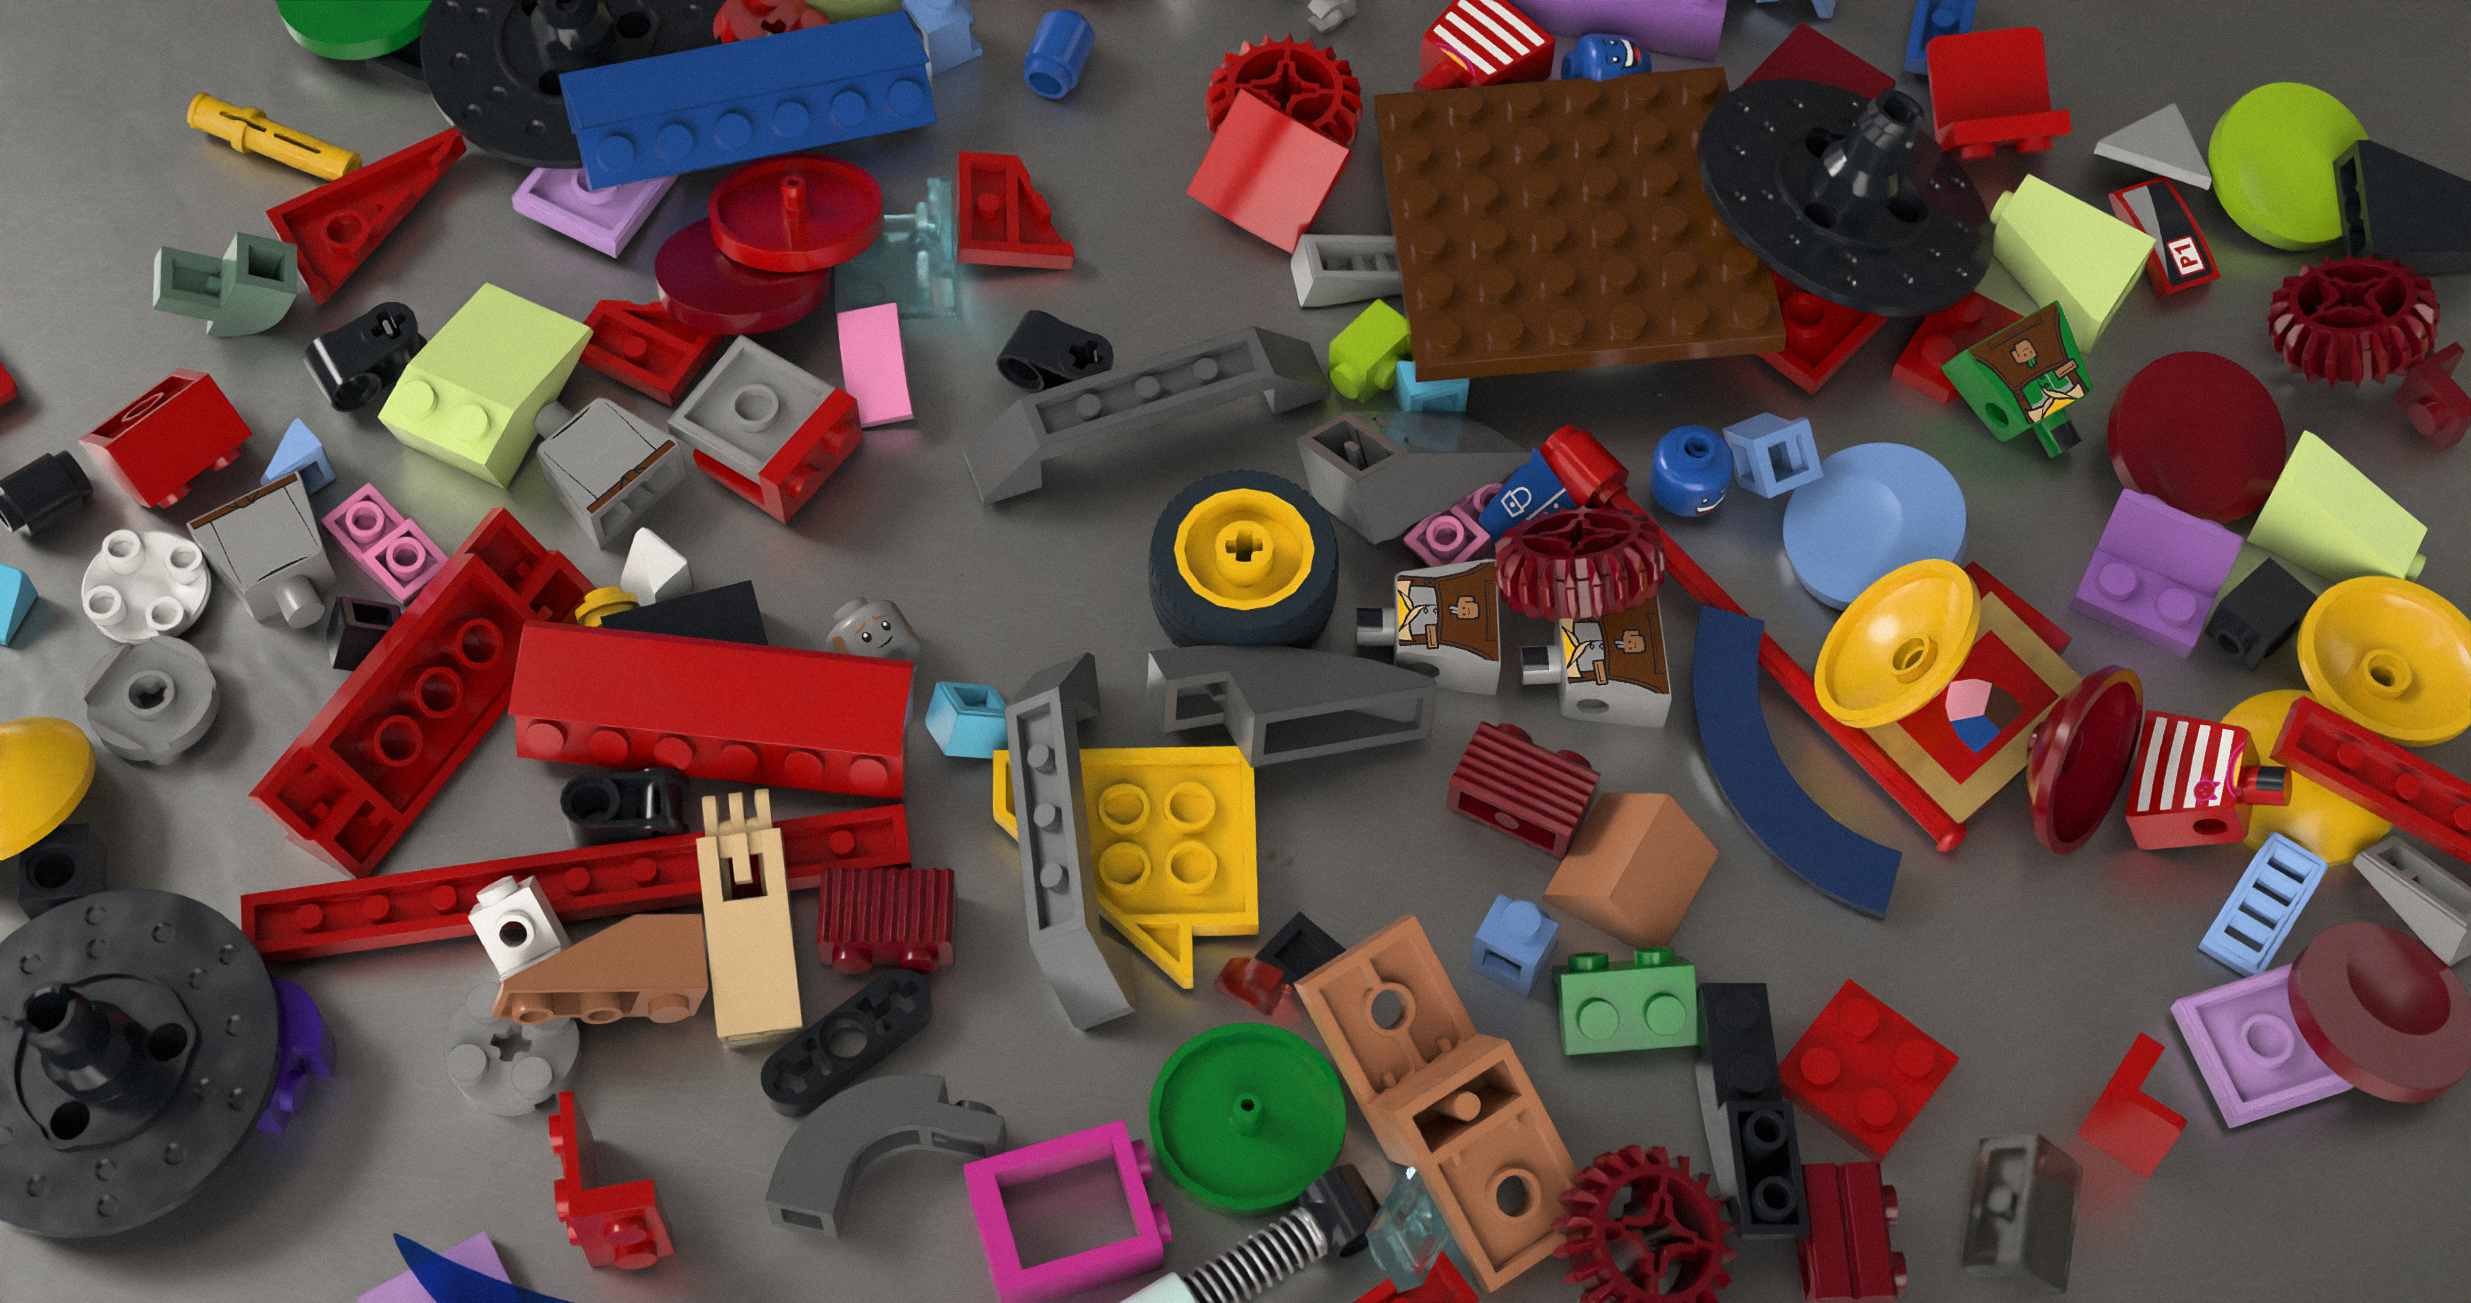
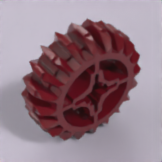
M2349 253L2346 259L2338 261L2323 257L2320 266L2302 265L2299 276L2291 275L2284 277L2282 288L2273 292L2272 302L2270 303V316L2267 317L2268 336H2271L2272 348L2275 351L2276 359L2286 362L2289 373L2298 374L2304 372L2308 383L2323 378L2328 379L2331 388L2340 382H2353L2358 388L2361 381L2372 379L2380 384H2384L2386 376L2390 373L2406 376L2409 365L2424 363L2426 352L2435 348V339L2438 336V324L2440 323V304L2437 303L2436 294L2431 286V279L2420 277L2418 268L2415 266L2401 268L2398 258H2391L2383 262L2378 261L2372 253L2365 259H2353Z
M1583 505L1575 510L1561 508L1559 512L1552 514L1539 513L1534 520H1521L1516 523V528H1509L1503 532L1502 539L1495 543L1496 556L1493 559H1496L1497 566L1494 567L1501 600L1509 603L1511 610L1525 612L1526 616L1530 618L1547 616L1548 620L1552 622L1560 618H1569L1577 622L1580 618L1587 617L1599 620L1601 615L1609 613L1621 615L1625 612L1626 607H1639L1645 604V599L1658 594L1659 586L1665 583L1666 553L1663 539L1659 533V526L1651 523L1649 517L1641 514L1633 515L1631 510L1625 508L1613 511L1606 505L1599 509H1587Z
M1634 1144L1618 1149L1617 1154L1611 1151L1600 1154L1591 1162L1592 1167L1586 1166L1574 1174L1571 1179L1575 1188L1562 1192L1561 1197L1557 1199L1568 1214L1555 1218L1554 1223L1550 1227L1566 1236V1243L1555 1247L1552 1255L1560 1259H1569L1572 1270L1566 1272L1561 1283L1568 1286L1580 1283L1584 1290L1578 1303H1719L1714 1292L1726 1289L1727 1285L1733 1281L1721 1266L1733 1262L1739 1253L1723 1243V1237L1732 1234L1735 1228L1728 1221L1721 1222L1717 1210L1724 1206L1728 1198L1720 1195L1710 1198L1705 1191L1711 1174L1700 1172L1690 1177V1156L1683 1157L1678 1155L1668 1159L1665 1146H1652L1643 1151L1640 1145L1636 1146ZM1622 1187H1631V1200L1624 1204L1622 1216L1614 1220L1606 1219L1609 1206L1616 1193ZM1639 1229L1642 1232V1234L1633 1231ZM1642 1237H1646L1648 1243L1644 1244ZM1649 1246L1657 1249L1649 1251L1647 1247ZM1681 1260L1680 1272L1672 1287L1664 1295L1658 1294L1659 1279L1666 1277L1668 1263Z

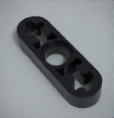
M898 968L890 970L773 1053L764 1063L760 1076L763 1092L769 1106L778 1114L787 1117L806 1115L922 1031L930 1022L933 1014L931 990L926 979L911 969ZM896 992L904 998L915 994L913 996L915 1009L907 1014L900 1007L890 1011L891 1003L889 996ZM872 1010L876 1021L880 1018L882 1019L884 1034L878 1035L876 1026L870 1016L865 1013L866 1011ZM842 1028H857L867 1036L865 1047L857 1055L840 1057L829 1049V1041L832 1035ZM814 1049L818 1050L823 1065L830 1071L828 1075H823L820 1064L814 1067L810 1053ZM787 1071H790L795 1077L806 1073L803 1077L806 1086L805 1090L797 1094L788 1087L780 1092L783 1088L780 1076Z

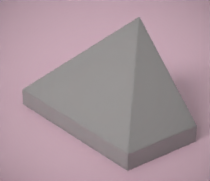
M2175 102L2099 139L2094 149L2095 154L2209 190L2213 179Z

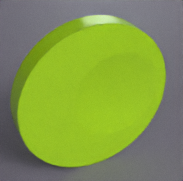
M2277 82L2263 85L2239 99L2222 115L2216 124L2211 136L2208 152L2209 172L2213 178L2212 185L2219 201L2229 216L2254 238L2284 250L2307 251L2318 249L2342 237L2332 162L2357 140H2369V137L2350 110L2340 101L2322 90L2293 82Z

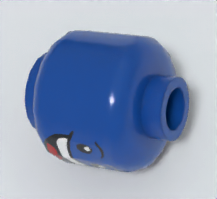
M1598 33L1585 34L1576 43L1573 52H1567L1564 55L1561 65V80L1590 77L1594 81H1604L1626 74L1652 72L1651 59L1649 54L1643 52L1641 45L1631 36Z
M1684 425L1671 429L1659 440L1653 453L1649 471V487L1656 502L1666 511L1681 517H1699L1711 513L1723 502L1728 492L1734 470L1733 452L1728 442L1721 435L1704 426Z

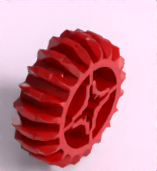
M1290 32L1283 42H1273L1265 34L1261 41V46L1258 47L1243 41L1242 47L1239 49V55L1226 53L1222 61V68L1213 70V75L1210 78V87H1208V92L1205 94V110L1208 111L1207 127L1210 130V135L1216 136L1240 89L1243 88L1254 91L1280 109H1282V100L1287 99L1286 112L1298 120L1309 121L1346 146L1354 144V140L1358 135L1359 121L1362 120L1363 103L1360 102L1361 87L1358 83V78L1352 76L1349 60L1336 61L1337 55L1334 52L1333 46L1318 51L1313 36L1303 44L1294 43Z

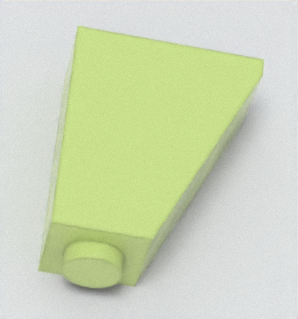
M2028 174L2015 193L2008 190L2003 192L1989 217L1990 222L1996 225L1993 234V254L2040 308L2058 300L2079 352L2089 356L2141 277L2157 239Z
M2306 430L2302 433L2246 540L2337 584L2349 579L2365 576L2394 577L2415 583L2428 558L2417 552L2428 528L2317 435Z

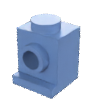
M901 0V9L906 12L930 60L925 66L931 77L937 76L983 54L982 46L970 31V27L975 25V18L967 0Z
M1765 412L1722 429L1725 440L1733 452L1734 474L1737 485L1741 488L1769 499L1824 477L1808 418L1801 417L1790 421Z
M1499 893L1474 936L1469 969L1528 999L1558 947L1559 940L1556 939L1559 924L1550 920L1549 915L1538 905L1522 899L1513 901ZM1493 952L1520 965L1521 970L1493 956Z

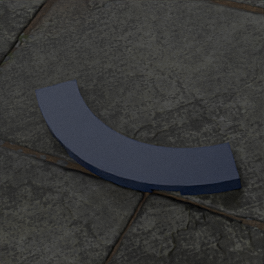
M1702 605L1695 634L1692 665L1694 705L1700 738L1710 768L1725 799L1744 827L1772 857L1775 856L1791 871L1805 879L1808 885L1853 909L1884 919L1902 859V852L1877 844L1848 829L1813 802L1796 783L1783 764L1770 738L1759 698L1758 663L1765 621Z

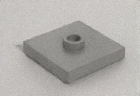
M740 335L670 417L667 425L671 435L760 485L758 473L836 388Z

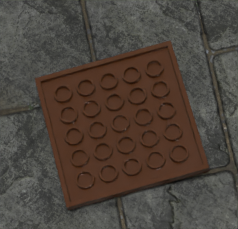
M1724 66L1626 74L1604 81H1594L1588 77L1374 95V115L1416 383L1784 351L1787 335L1771 268L1755 256L1724 223L1705 191L1698 168L1697 144L1702 126L1713 107L1725 95L1730 93Z

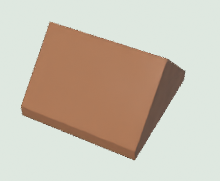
M1603 793L1543 894L1542 900L1635 949L1668 947L1717 860L1719 851L1670 794Z

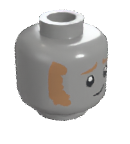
M858 597L842 606L832 616L836 626L826 639L828 652L913 661L914 673L919 668L915 660L921 651L920 640L892 601L878 600L868 604L864 597Z

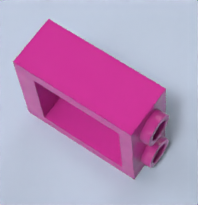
M1124 1119L963 1165L967 1191L999 1303H1049L1164 1269L1163 1245L1173 1242L1169 1221L1162 1202L1150 1205L1143 1181L1153 1179L1148 1153L1142 1139L1130 1141ZM1114 1157L1138 1236L1022 1270L999 1189Z

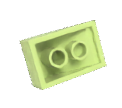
M486 282L407 364L378 418L402 444L507 490L538 434L534 428V421L538 413L546 405L557 400L594 331L591 327Z

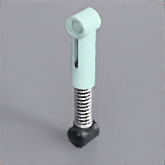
M1354 1164L1341 1165L1326 1172L1308 1185L1298 1196V1209L1292 1210L1288 1218L1282 1216L1279 1220V1225L1271 1222L1268 1231L1264 1229L1258 1231V1237L1249 1235L1247 1243L1239 1241L1237 1243V1250L1228 1247L1226 1256L1218 1253L1215 1262L1207 1259L1205 1269L1196 1266L1194 1275L1185 1272L1182 1279L1172 1271L1119 1303H1240L1241 1296L1249 1300L1251 1299L1250 1291L1253 1289L1257 1293H1261L1262 1284L1265 1283L1267 1286L1272 1287V1278L1276 1277L1282 1281L1284 1271L1293 1275V1266L1297 1265L1303 1269L1305 1259L1314 1263L1315 1257L1322 1258L1323 1255H1327L1328 1257L1332 1256L1334 1261H1343L1361 1253L1383 1237L1390 1229L1392 1223Z

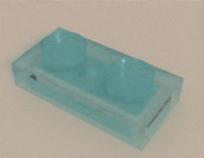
M1407 1166L1402 1170L1365 1233L1369 1240V1247L1374 1261L1380 1268L1386 1270L1398 1293L1423 1285L1451 1234L1421 1175L1416 1169Z

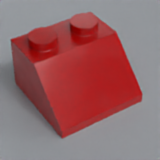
M178 368L82 436L78 441L137 504L149 508L158 504L163 509L186 496L193 488L189 480L207 467L214 472L237 459L243 453V449L239 444L252 436L253 433L209 373Z

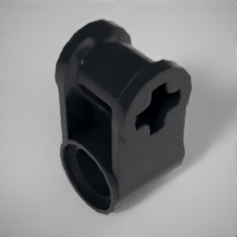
M385 302L375 306L368 313L341 328L315 339L305 350L303 360L331 406L336 411L352 412L363 408L377 396L395 387L409 363L405 362L401 350L406 348L411 361L423 349L427 341L418 333L417 319L414 312L407 305L399 302ZM384 320L388 321L393 333L387 335L383 326Z
M1030 310L1025 313L996 359L998 371L1005 379L1013 385L1031 392H1040L1111 370L1114 363L1113 348L1106 338L1062 322L1049 313L1039 310ZM1094 350H1096L1097 353V362L1095 361Z
M660 767L637 772L587 773L578 775L567 783L562 790L560 798L569 840L578 849L690 833V828L683 822L682 797L689 789L688 777L679 770ZM659 806H661V813H660V814H658V807H659ZM602 808L607 810L598 819L585 820L580 818L581 814L589 809Z

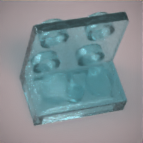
M951 177L927 178V202L916 203V214L884 215L883 227L875 242L856 257L835 265L836 319L837 313L894 302L898 304L901 320L957 318L956 231Z

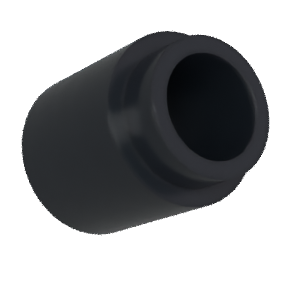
M63 450L55 456L46 453L0 480V520L11 533L21 528L27 536L31 537L83 506L82 498L91 494L93 488L80 465L68 451Z

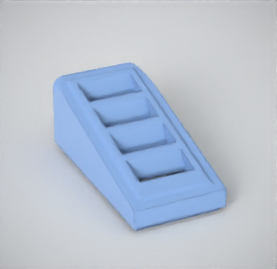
M2270 832L2199 944L2198 949L2245 977L2264 972L2329 868L2328 863L2281 834ZM2255 882L2290 902L2287 907L2252 887ZM2240 905H2243L2276 926L2272 930L2238 908ZM2229 925L2261 944L2263 947L2260 952H2256L2224 932L2226 927Z

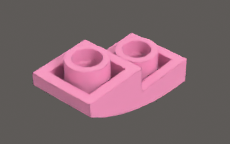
M897 302L837 313L846 393L857 399L861 428L915 418L906 368L908 358Z
M1508 476L1498 483L1487 484L1459 499V502L1454 507L1446 511L1435 512L1424 518L1403 538L1404 544L1429 567L1483 560L1495 551V545L1492 542L1491 536L1482 528L1479 516L1511 477Z
M370 482L320 520L321 529L370 578L402 605L422 591L449 560L410 517L405 520Z

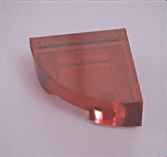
M1235 957L1226 962L1214 981V986L1216 987L1215 989L1261 1014L1272 1016L1283 998L1284 971L1262 961Z

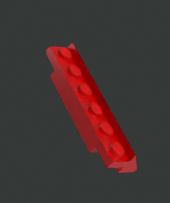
M504 507L492 508L248 797L288 832L285 839L352 880L367 878L509 706L522 629L526 620L575 625L577 623L576 609L585 603L584 597L597 588L559 550H546Z
M527 619L522 629L508 715L515 716L517 757L637 771L656 767L671 768L691 777L902 800L907 787L908 730L913 718L914 662Z

